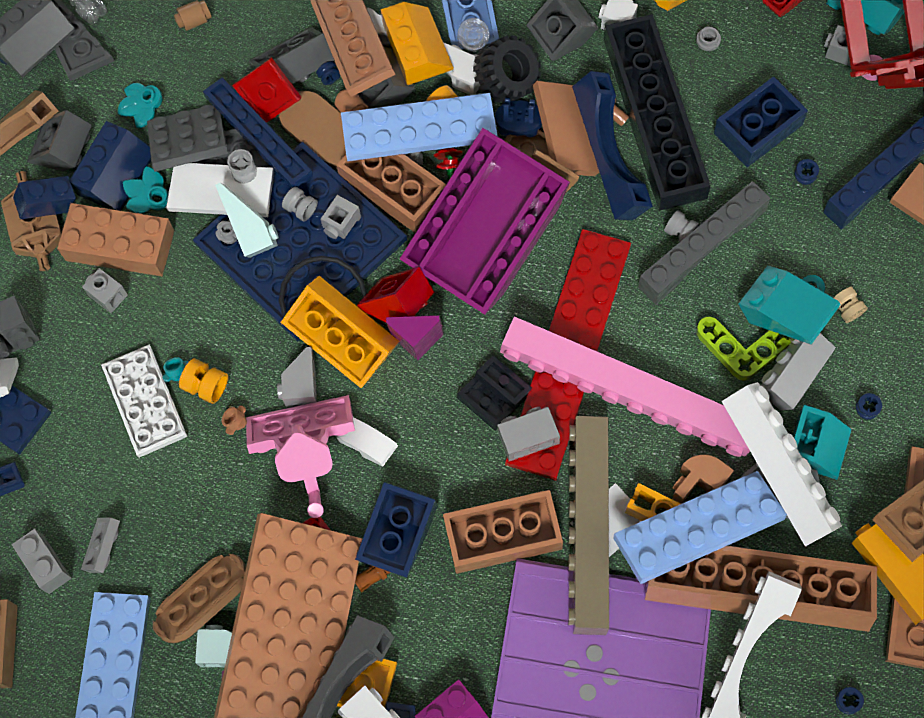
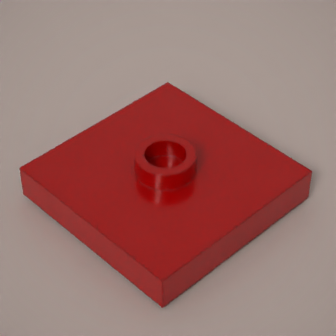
M272 57L232 85L238 94L266 123L302 98Z

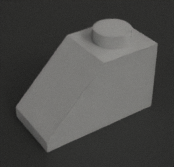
M306 347L281 374L282 383L277 384L278 398L283 400L286 407H296L317 402L315 355L312 347Z

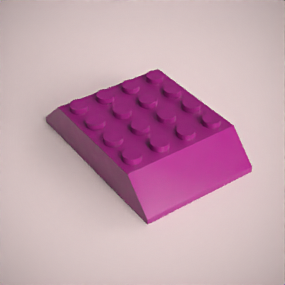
M482 128L403 252L400 260L412 268L420 267L426 277L486 315L504 295L556 214L570 182Z

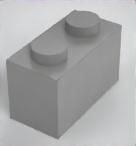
M536 407L527 411V415L518 418L510 416L503 419L501 424H498V434L509 461L559 444L560 435L549 407L544 409Z
M33 529L11 544L38 587L46 593H52L72 579L45 536L36 529Z

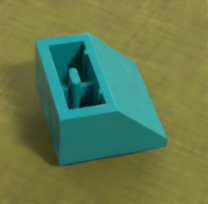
M804 405L798 415L792 435L797 442V450L802 458L808 461L811 469L817 470L818 474L838 479L852 429L831 413Z

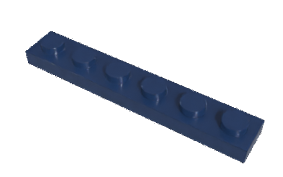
M223 77L203 91L205 98L291 188L300 186L313 176L312 170Z

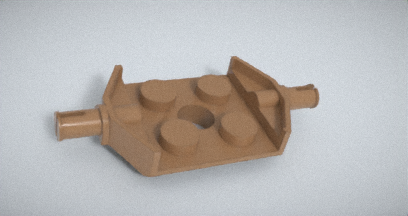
M20 171V173H16L18 183L28 181L26 172ZM15 189L1 201L12 250L16 255L36 257L39 270L45 271V268L49 270L50 266L47 255L58 246L61 238L57 214L35 217L30 222L20 219L13 199Z

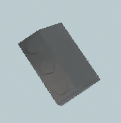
M20 0L0 18V59L23 78L76 30L51 0Z
M309 27L248 62L254 70L272 57L291 84L307 80L310 77L309 74L318 70L324 63L334 61L324 34Z

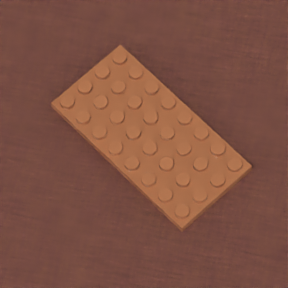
M263 513L257 515L214 718H302L304 716L308 702L313 699L320 686L321 678L327 673L335 652L344 641L359 563L355 558L362 538Z

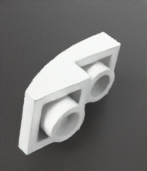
M353 417L355 431L348 432L342 436H336L340 443L359 451L364 458L384 466L398 447L397 443L373 427Z

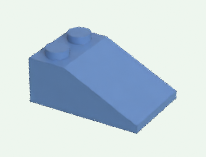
M441 0L451 45L467 49L490 44L499 39L491 0Z

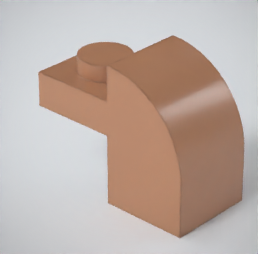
M710 455L694 456L685 461L681 467L680 472L686 478L682 475L673 486V489L676 490L673 499L682 504L697 485L706 492L724 486L731 478L734 470L716 457Z

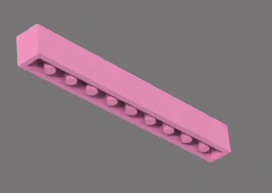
M517 317L513 318L500 353H503L504 357L508 360L524 362L528 364L530 369L536 372L545 371L552 374L553 378L563 383L571 382L578 385L577 388L583 392L599 394L603 400L609 403H620L627 406V409L632 413L646 414L654 422L661 425L669 424L674 426L678 432L684 435L693 434L700 437L701 441L707 445H718L725 448L726 452L733 456L741 457L742 455L745 457L750 452L724 405Z

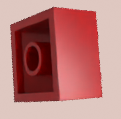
M416 267L382 277L357 306L362 311L386 322L388 317H414L420 309L428 304L427 300L434 291L421 268Z

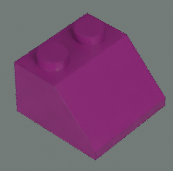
M459 679L415 715V718H489Z

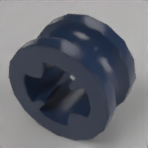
M332 61L321 65L316 72L318 78H321L323 85L333 84L341 76L338 68H336V64Z
M810 159L800 161L795 169V179L804 185L812 184L819 173V166ZM803 168H805V171L807 168L812 171L810 176L809 173L807 175L802 174Z
M871 393L861 396L856 404L857 414L865 420L874 419L882 409L881 399ZM865 401H868V404L872 402L875 405L872 412H870V409L866 411L863 408L866 403Z
M848 687L837 694L835 702L839 711L850 715L861 710L864 698L859 690ZM843 695H853L856 698L853 701L857 703L856 707L852 705L846 707L843 703L846 701V699H843Z

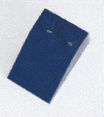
M384 482L355 560L408 578L438 507L435 499Z

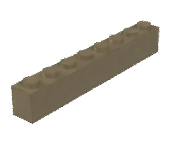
M576 416L574 425H569V441H574V450H569V466H573V476L569 475L568 489L569 492H573V501H569L568 517L573 518V528L569 527L568 544H573V554L568 556V571H573V581L568 582V598H573V608H568V625H573V634L607 635L609 630L608 417Z

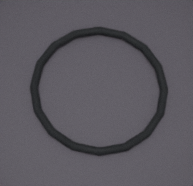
M320 255L304 259L289 270L281 283L279 304L282 316L284 318L287 314L284 303L286 285L294 272L308 263L327 261L337 263L346 268L358 281L363 298L367 294L364 281L352 266L339 258Z

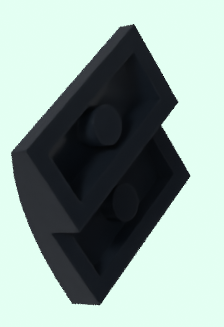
M492 356L476 371L475 377L457 393L456 398L496 431L498 424H501L503 419L511 416L527 397L532 387L496 357Z

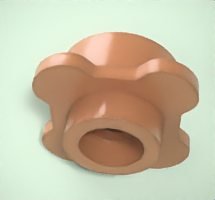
M239 406L237 409L230 407L224 412L222 424L227 427L226 433L228 435H233L236 430H241L246 426L245 407Z

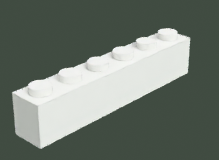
M757 382L745 386L722 401L724 407L803 544L807 546L842 527L839 522L838 512L830 506L825 498L824 488L820 483L816 482L811 474L810 464L805 458H802L797 450L796 440L791 434H788L783 426V418L777 410H774L769 402V394L766 389Z

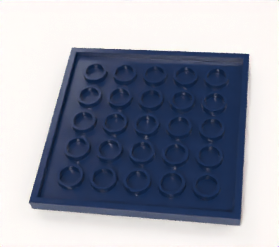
M303 142L293 151L312 170L313 176L298 186V188L304 192L305 196H311L318 202L316 210L307 221L300 220L296 217V213L288 212L282 208L283 199L292 188L274 170L268 217L263 218L268 221L269 225H274L279 237L275 239L278 246L253 257H245L238 240L232 244H226L216 237L217 225L221 221L229 220L228 215L222 214L193 239L194 244L297 342L300 338L281 323L283 316L279 304L281 283L292 267L307 258L320 255L334 257L352 266L364 281L407 241V235ZM337 195L359 206L361 214L360 220L356 221L345 239L339 236L336 239L329 237L324 232L325 228H323L321 222L322 216ZM327 261L308 263L294 272L286 285L284 296L286 311L288 313L306 286L318 276L322 277L345 297L359 283L349 270L337 263Z

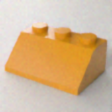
M401 2L381 9L383 27L407 85L453 70V65L429 7Z

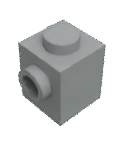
M100 268L95 273L89 275L82 286L87 295L109 313H112L128 296L123 286Z

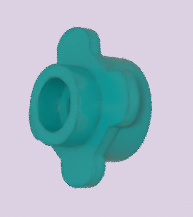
M178 357L166 361L163 366L165 374L162 376L165 382L171 380L179 381L189 361H183Z

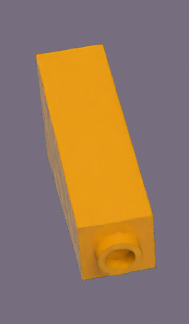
M867 523L855 532L858 537L852 544L868 565L877 566L878 578L913 623L917 625L924 619V554L911 562L877 524L871 527Z

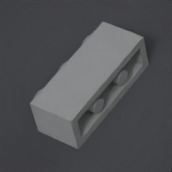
M821 333L812 345L790 338L791 343L787 349L777 356V363L773 369L763 376L761 386L768 392L769 401L779 410L795 408L836 347Z

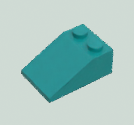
M767 265L738 305L750 324L812 345L841 304L838 300L790 272Z

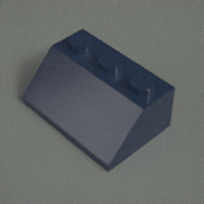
M106 121L70 179L73 190L78 196L107 209L121 211L129 199L124 191L123 181L141 179L145 167H148L151 162L150 147L130 131Z

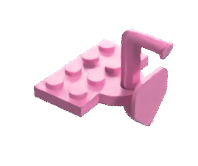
M349 395L246 417L247 448L249 454L256 452L264 453L276 448L278 453L275 456V464L280 478L287 482L304 480L309 498L307 512L312 518H318L323 514L320 490L316 477L327 474L332 468L330 450L328 445H326L328 437L334 435L342 436L348 432L355 431Z

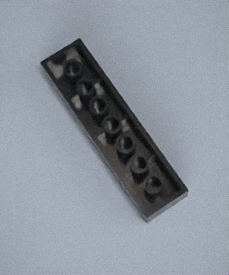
M653 14L605 25L604 43L658 210L661 211L706 200L711 185Z

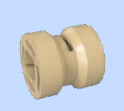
M853 287L844 289L834 297L841 304L838 309L842 312L841 317L846 323L855 320L868 309L863 301L857 299V293Z

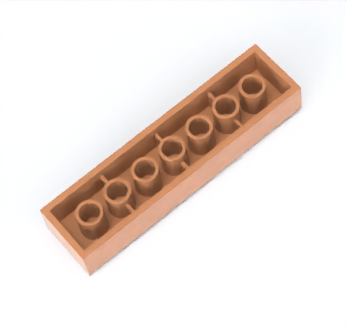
M725 546L647 581L645 600L745 614L749 603L755 604L759 594L755 593V588L760 577L766 578L769 571L800 584L802 588L791 616L784 614L778 619L869 632L877 619V566Z

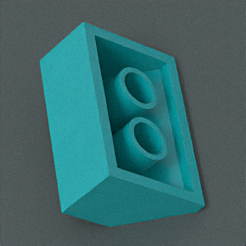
M827 0L826 2L834 9L839 10L841 8L840 0ZM861 0L864 23L868 25V30L877 35L881 33L884 35L890 32L904 14L903 0Z

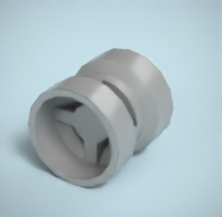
M238 149L228 156L229 169L237 182L248 183L254 180L257 169L249 151Z
M293 187L284 197L282 208L288 212L296 213V217L300 220L307 221L316 210L318 202L311 196H305L304 192L298 187Z
M677 210L668 221L664 232L671 236H678L681 242L700 224L694 220L688 221L685 218V214Z

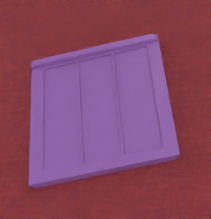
M523 559L516 560L491 718H700L711 609L645 600L646 582L640 584L638 579L609 574V630L607 635L573 634V625H568V608H573V598H568V582L573 581V571H568V567ZM597 645L602 649L603 656L601 660L592 662L587 658L586 651L589 646ZM569 660H573L579 664L580 669L564 667V664ZM612 668L619 673V676L603 672L606 669ZM564 671L579 674L575 677H568ZM602 677L619 681L615 685H607ZM584 684H591L596 689V696L591 701H585L580 697L579 690Z

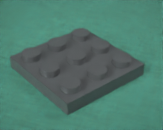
M204 105L198 109L180 111L177 114L165 117L159 116L147 121L151 161L154 171L228 154L222 115L213 105Z

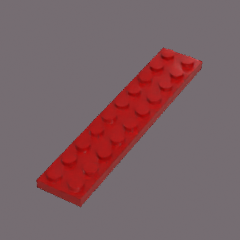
M582 229L549 329L550 332L598 351L631 248L630 242ZM535 371L530 386L532 390L527 395L521 416L527 415V411L536 407H541V409L549 407L560 435V441L557 445L509 461L507 458L506 466L557 480L569 443V425H574L584 392L577 388L578 385L571 382L563 383L553 378L552 374L545 371Z

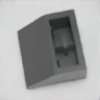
M15 296L0 301V359H4L10 353L19 349H27L35 342L40 341L30 314Z

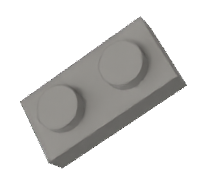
M97 518L81 570L89 573H104L105 568L110 562L109 554L113 542L117 539L120 521L113 518Z

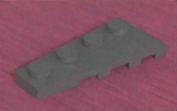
M51 0L76 30L55 49L70 81L114 62L109 52L74 17L61 0Z

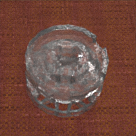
M70 0V4L76 6L75 11L91 25H95L98 22V18L108 12L101 0Z

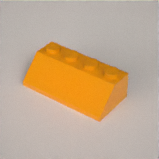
M320 276L306 286L281 321L285 327L312 347V349L360 388L367 383L400 342Z

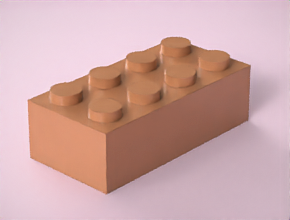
M404 154L347 161V156L345 155L337 164L339 175L354 189L415 234L446 186L444 182Z
M71 203L57 249L65 261L163 276L175 231L168 218Z
M550 490L443 514L456 574L554 552L563 548V540Z

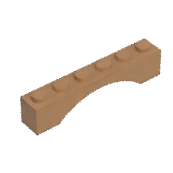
M34 90L0 120V156L21 139L40 128L58 112L57 108L43 92Z

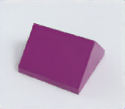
M440 316L386 318L391 335L400 341L399 344L416 360H419L443 336Z

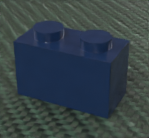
M68 176L19 182L13 196L20 219L68 213L70 204L74 203L76 198Z

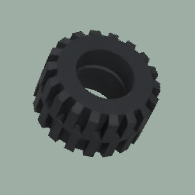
M513 35L510 37L504 36L484 46L478 52L479 55L475 57L474 62L477 64L473 66V72L477 75L474 77L475 82H479L480 86L478 88L481 92L490 93L494 102L502 101V103H505V98H510L511 102L534 91L533 84L537 79L541 78V72L538 71L541 68V63L537 62V57L539 56L537 52L534 53L532 51L533 46L531 44H525L526 40L523 38L517 39V36ZM502 59L509 64L512 70V80L503 71Z

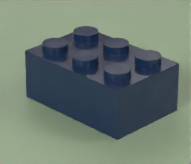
M773 76L719 117L714 134L748 168L800 128L805 121L808 110Z

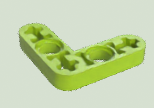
M713 317L701 319L696 330L700 341L734 377L742 381L754 377L777 358L783 350L787 349L791 343V337L787 336L786 339L782 338L775 346L774 341L779 333L769 330L750 347L745 349ZM704 326L707 328L714 327L713 334L710 332L705 334L703 332ZM720 344H731L734 349L733 353L723 354L719 350ZM759 346H766L770 349L771 355L765 358L760 357L756 349ZM752 357L754 362L750 365L748 371L743 370L741 372L739 370L740 363L746 365Z

